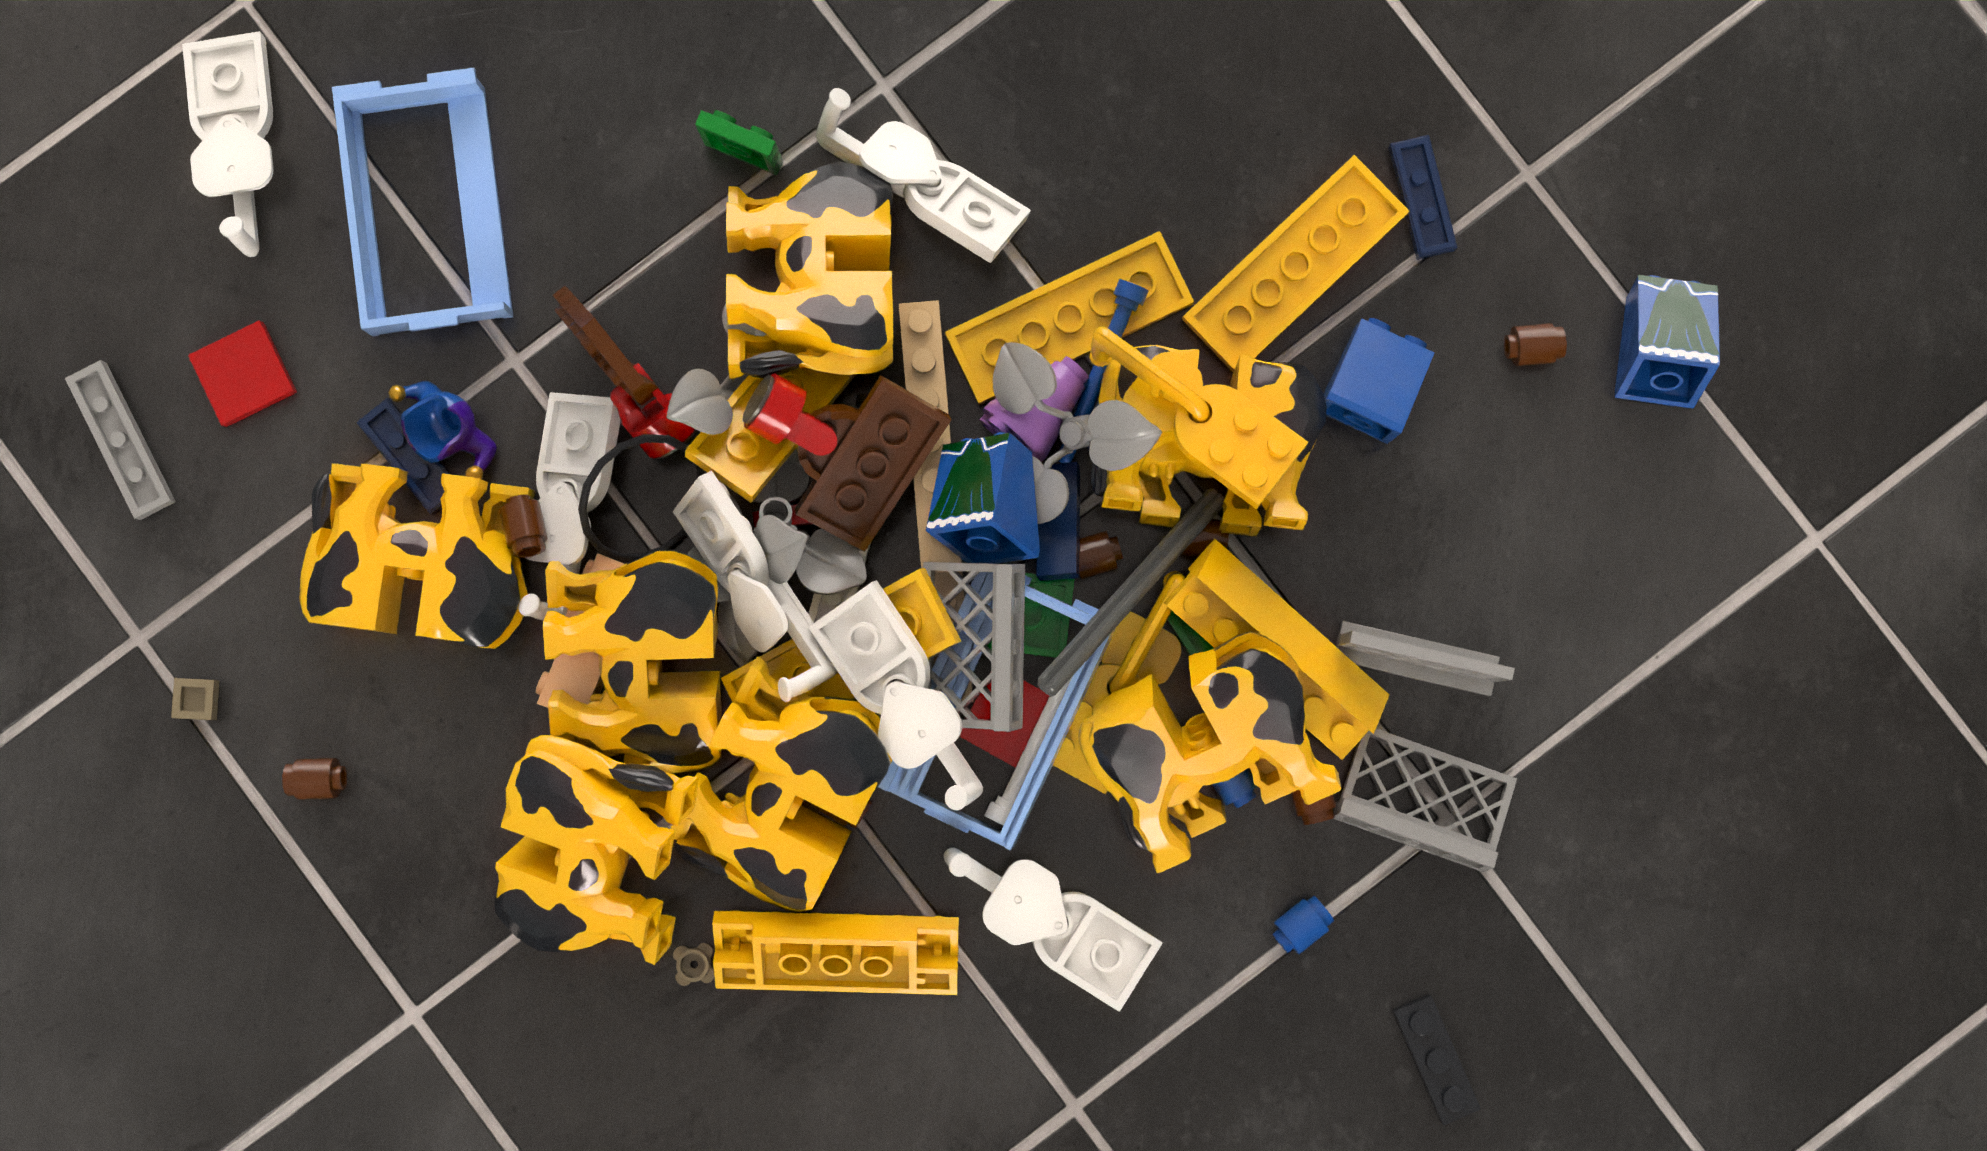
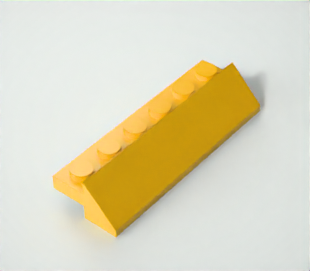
M1214 539L1188 568L1190 573L1163 603L1214 648L1239 634L1249 631L1266 636L1281 645L1298 665L1300 682L1303 687L1306 729L1343 760L1368 731L1374 734L1390 694L1220 542Z
M738 910L714 911L712 922L715 945L713 967L716 989L957 995L959 917L782 913L777 911L744 912Z

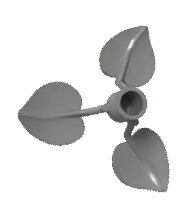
M726 304L724 305L722 322L727 334L728 329H739L754 336L767 335L746 323L728 325ZM693 369L687 372L679 380L672 393L666 418L684 423L706 434L717 435L725 432L730 427L733 417L732 408L727 401L733 392L727 390V388L736 378L729 379L728 375L723 383L719 384L717 378L711 372L704 369ZM796 448L787 461L801 465Z
M1007 342L1001 347L993 373V390L1000 405L1015 414L1027 413L1036 405L1040 411L1063 420L1059 435L1064 447L1049 457L1044 465L1039 459L1032 456L1038 524L1058 517L1065 509L1069 500V487L1066 478L1061 472L1050 469L1055 462L1065 455L1071 454L1074 449L1089 447V455L1095 465L1108 471L1121 470L1142 459L1156 444L1162 431L1149 422L1138 410L1123 401H1105L1093 409L1090 415L1085 414L1073 417L1070 411L1064 412L1046 405L1042 400L1051 397L1057 388L1056 375L1051 364L1031 347L1017 342Z
M786 460L753 500V502L762 503L759 509V518L765 515H773L797 530V527L792 525V508L789 503L799 499L807 489L809 475L805 473L802 465ZM819 529L812 534L809 545L805 544L804 553H802L796 568L797 577L806 589L816 594L831 595L860 586L866 581L865 563L855 546L823 529ZM694 546L688 555L707 565L696 546ZM717 580V603L728 602L731 599L730 593Z
M730 494L731 501L733 502V504L742 516V512L740 510L738 503ZM773 515L762 516L757 521L755 537L766 556L769 578L777 584L785 583L796 570L802 553H804L805 544L809 545L810 536L804 529L799 528L795 530ZM731 599L728 602L720 603L718 620L726 643L743 661L748 663L753 661L758 651L752 647L734 619Z

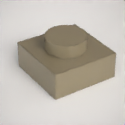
M174 678L171 718L217 720L220 680Z

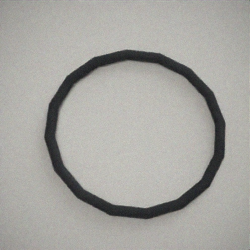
M643 434L617 444L596 462L583 483L578 511L583 534L598 552L618 561H632L656 550H671L688 536L683 528L663 546L644 553H619L602 545L591 531L587 504L591 486L602 468L623 450L646 442L667 443L685 452L689 445L669 435ZM693 463L696 468L697 478L705 474L703 469Z

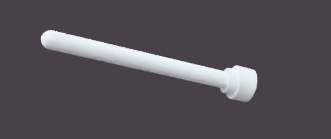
M1072 677L1055 696H1049L1002 797L998 795L995 802H990L984 814L985 817L1004 826Z

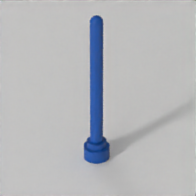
M1119 279L1113 293L1116 296L1114 304L1117 307L1108 329L1122 338L1132 311L1136 312L1139 305L1143 306L1149 290ZM1093 365L1073 417L1091 414L1100 393L1103 373L1107 365L1104 367ZM1074 449L1071 454L1065 455L1059 462H1072L1077 449Z

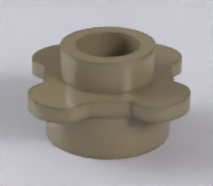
M701 943L698 947L687 948L683 945L677 947L673 953V958L677 961L676 969L678 973L675 976L676 981L682 986H687L690 982L700 980L704 983H710L715 978L710 958L713 954V948L707 943ZM692 961L698 962L697 968L691 967Z

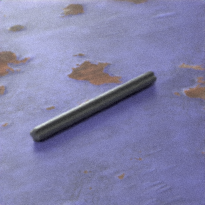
M1212 488L1205 491L1038 677L1037 686L1048 696H1055L1222 509L1225 499L1222 494Z

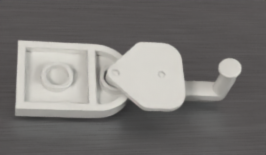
M260 31L182 44L190 123L196 135L202 140L190 158L192 181L195 188L208 197L233 194L235 217H228L223 220L219 229L223 236L227 237L248 257H255L259 252L254 190L265 187L273 176L272 150L268 142L264 140L272 125L273 106L266 39Z
M840 88L831 90L816 131V139L820 146L846 163L865 167L870 172L889 182L892 192L905 198L906 204L918 218L991 263L1026 222L1031 210L961 166L947 161L936 160L930 140L904 123L897 121L887 122L865 144L861 143L837 128L840 115L843 110L849 108L851 99L847 92Z
M550 392L536 472V485L540 496L538 501L540 502L548 539L545 542L546 550L532 557H526V559L544 563L560 561L568 571L579 574L581 560L586 554L589 541L583 534L578 511L583 483L596 462L617 444L620 418L616 406L612 403L610 397ZM614 458L602 468L591 486L587 514L600 504L608 491ZM535 594L524 596L518 606L521 615L531 616L538 620H544L547 611H556L566 616L568 610L564 606L548 608V603L540 601V598Z
M712 471L699 476L675 507L673 513L709 568L717 574V580L730 593L734 619L752 647L759 652H766L788 632L811 666L809 670L794 678L787 679L782 677L778 681L780 698L784 702H788L792 697L801 695L832 678L837 673V670L808 627L814 624L789 584L787 582L777 584L769 578V568L764 551L753 534L751 524L744 516H741L731 501L726 486L718 481Z
M877 580L865 586L808 627L857 701L868 710L881 714L878 738L885 746L891 759L898 766L906 769L916 768L937 755L957 784L951 786L945 793L946 805L952 810L963 809L982 794V783L954 743L962 731L961 718L944 693L928 689L931 674L927 655Z
M949 848L944 853V860L954 876H966L992 893L985 903L982 912L983 922L992 933L1012 945L1032 942L1036 953L1049 968L1120 1012L1161 947L1162 942L1089 895L1080 892L1061 893L1056 875L1032 860L1020 859L1013 862L1001 877L957 848Z

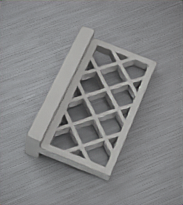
M923 562V568L926 569L934 587L935 571H948L959 583L945 598L937 589L936 591L947 613L958 624L955 627L957 633L959 634L963 630L977 645L964 660L951 647L944 651L957 665L944 680L938 677L932 670L934 658L937 655L928 659L931 674L928 689H931L932 679L938 685L934 690L943 691L956 706L955 710L957 713L960 714L962 712L967 718H961L962 728L993 729V731L1005 732L1023 728L1025 564ZM958 571H970V573L963 578ZM979 572H993V590L982 599L969 583ZM963 589L978 604L964 619L949 604ZM991 601H992V609H991L990 606L988 605ZM982 610L992 620V632L983 641L968 625ZM991 641H992V651H991V649L987 646ZM981 651L992 662L991 673L983 681L967 666ZM961 671L976 686L963 701L947 686ZM990 683H991V691L987 688V686H988ZM980 693L991 703V720L978 719L967 707Z
M1346 621L1340 622L1335 645L1359 667L1485 696L1492 695L1494 682L1512 680L1515 670L1512 667L1499 665L1500 657Z
M1376 728L1374 734L1368 731L1357 743L1340 800L1336 803L1337 807L1334 809L1335 818L1333 819L1485 872L1495 867L1498 857L1496 849L1517 778ZM1369 738L1384 742L1391 758L1373 766L1365 751ZM1394 746L1404 749L1405 751L1398 754ZM1412 752L1421 755L1429 769L1428 772L1411 779L1401 760L1402 757ZM1433 760L1444 764L1436 767ZM1363 761L1367 769L1362 772H1359L1361 763ZM1394 761L1405 783L1386 791L1376 770ZM1449 766L1460 769L1467 782V785L1449 793L1439 771ZM1471 773L1480 776L1481 778L1474 781ZM1370 774L1380 794L1370 800L1352 795L1356 779ZM1432 775L1442 797L1425 805L1414 783ZM1488 779L1504 785L1500 801L1490 806H1487L1477 787V784ZM1407 787L1418 809L1404 814L1396 811L1389 795ZM1470 788L1481 810L1462 818L1452 797ZM1383 799L1386 807L1376 804L1375 802ZM1443 801H1446L1456 821L1445 828L1435 825L1427 810ZM1497 807V811L1494 818L1490 810ZM1418 813H1421L1424 820L1418 819L1413 816ZM1483 814L1491 828L1487 843L1473 838L1465 822ZM1459 826L1462 834L1452 831L1451 829Z

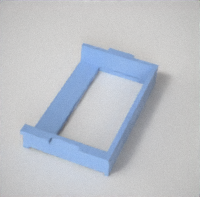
M475 68L427 74L428 82L382 88L380 81L332 87L360 326L363 331L373 337L380 334L409 330L413 332L456 326L459 323L513 317L485 87L477 78ZM448 102L473 306L386 317L362 114Z
M979 572L971 583V587L982 599L993 590V572ZM1025 575V597L1085 625L1099 610L1078 599H1075L1071 606L1030 587L1032 578ZM968 593L958 611V614L963 619L978 605ZM991 601L988 605H989L990 608L992 609V601ZM983 610L968 624L982 641L992 632V620ZM955 621L953 622L954 627H956L958 624ZM1115 629L1073 675L1002 830L996 829L959 810H952L946 804L919 792L935 756L912 769L902 768L892 760L886 776L878 787L924 808V813L965 833H968L970 830L1004 846L1008 850L1013 849ZM962 630L958 634L962 642L951 648L964 660L977 645ZM943 651L939 653L932 670L938 677L944 680L957 665ZM982 651L967 665L973 672L983 654ZM961 671L947 686L961 700L970 680ZM931 679V689L934 690L938 685ZM949 699L953 707L956 708L954 703Z

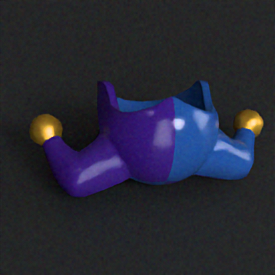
M426 380L405 387L393 385L389 390V397L394 402H401L404 398L416 399L418 403L404 411L401 416L403 434L414 452L422 459L431 463L444 460L459 451L467 452L475 457V463L466 470V476L482 479L483 471L494 459L497 447L489 436L475 426L474 414L468 403L458 395L442 392L436 385Z

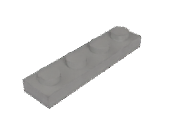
M99 360L66 377L65 380L134 519L142 520L175 503L176 501L108 364Z

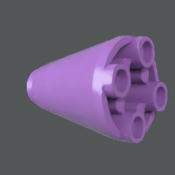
M1065 356L1061 362L1055 361L1051 364L1056 375L1057 388L1051 397L1042 401L1046 405L1061 411L1072 412L1085 389L1084 383L1089 377L1074 360ZM997 399L992 400L983 408L984 415L979 419L981 424L993 435L998 432L1014 435L1017 440L1032 452V456L1041 462L1050 452L1059 435L1060 426L1063 423L1061 418L1040 411L1036 405L1027 413H1012L1001 406Z

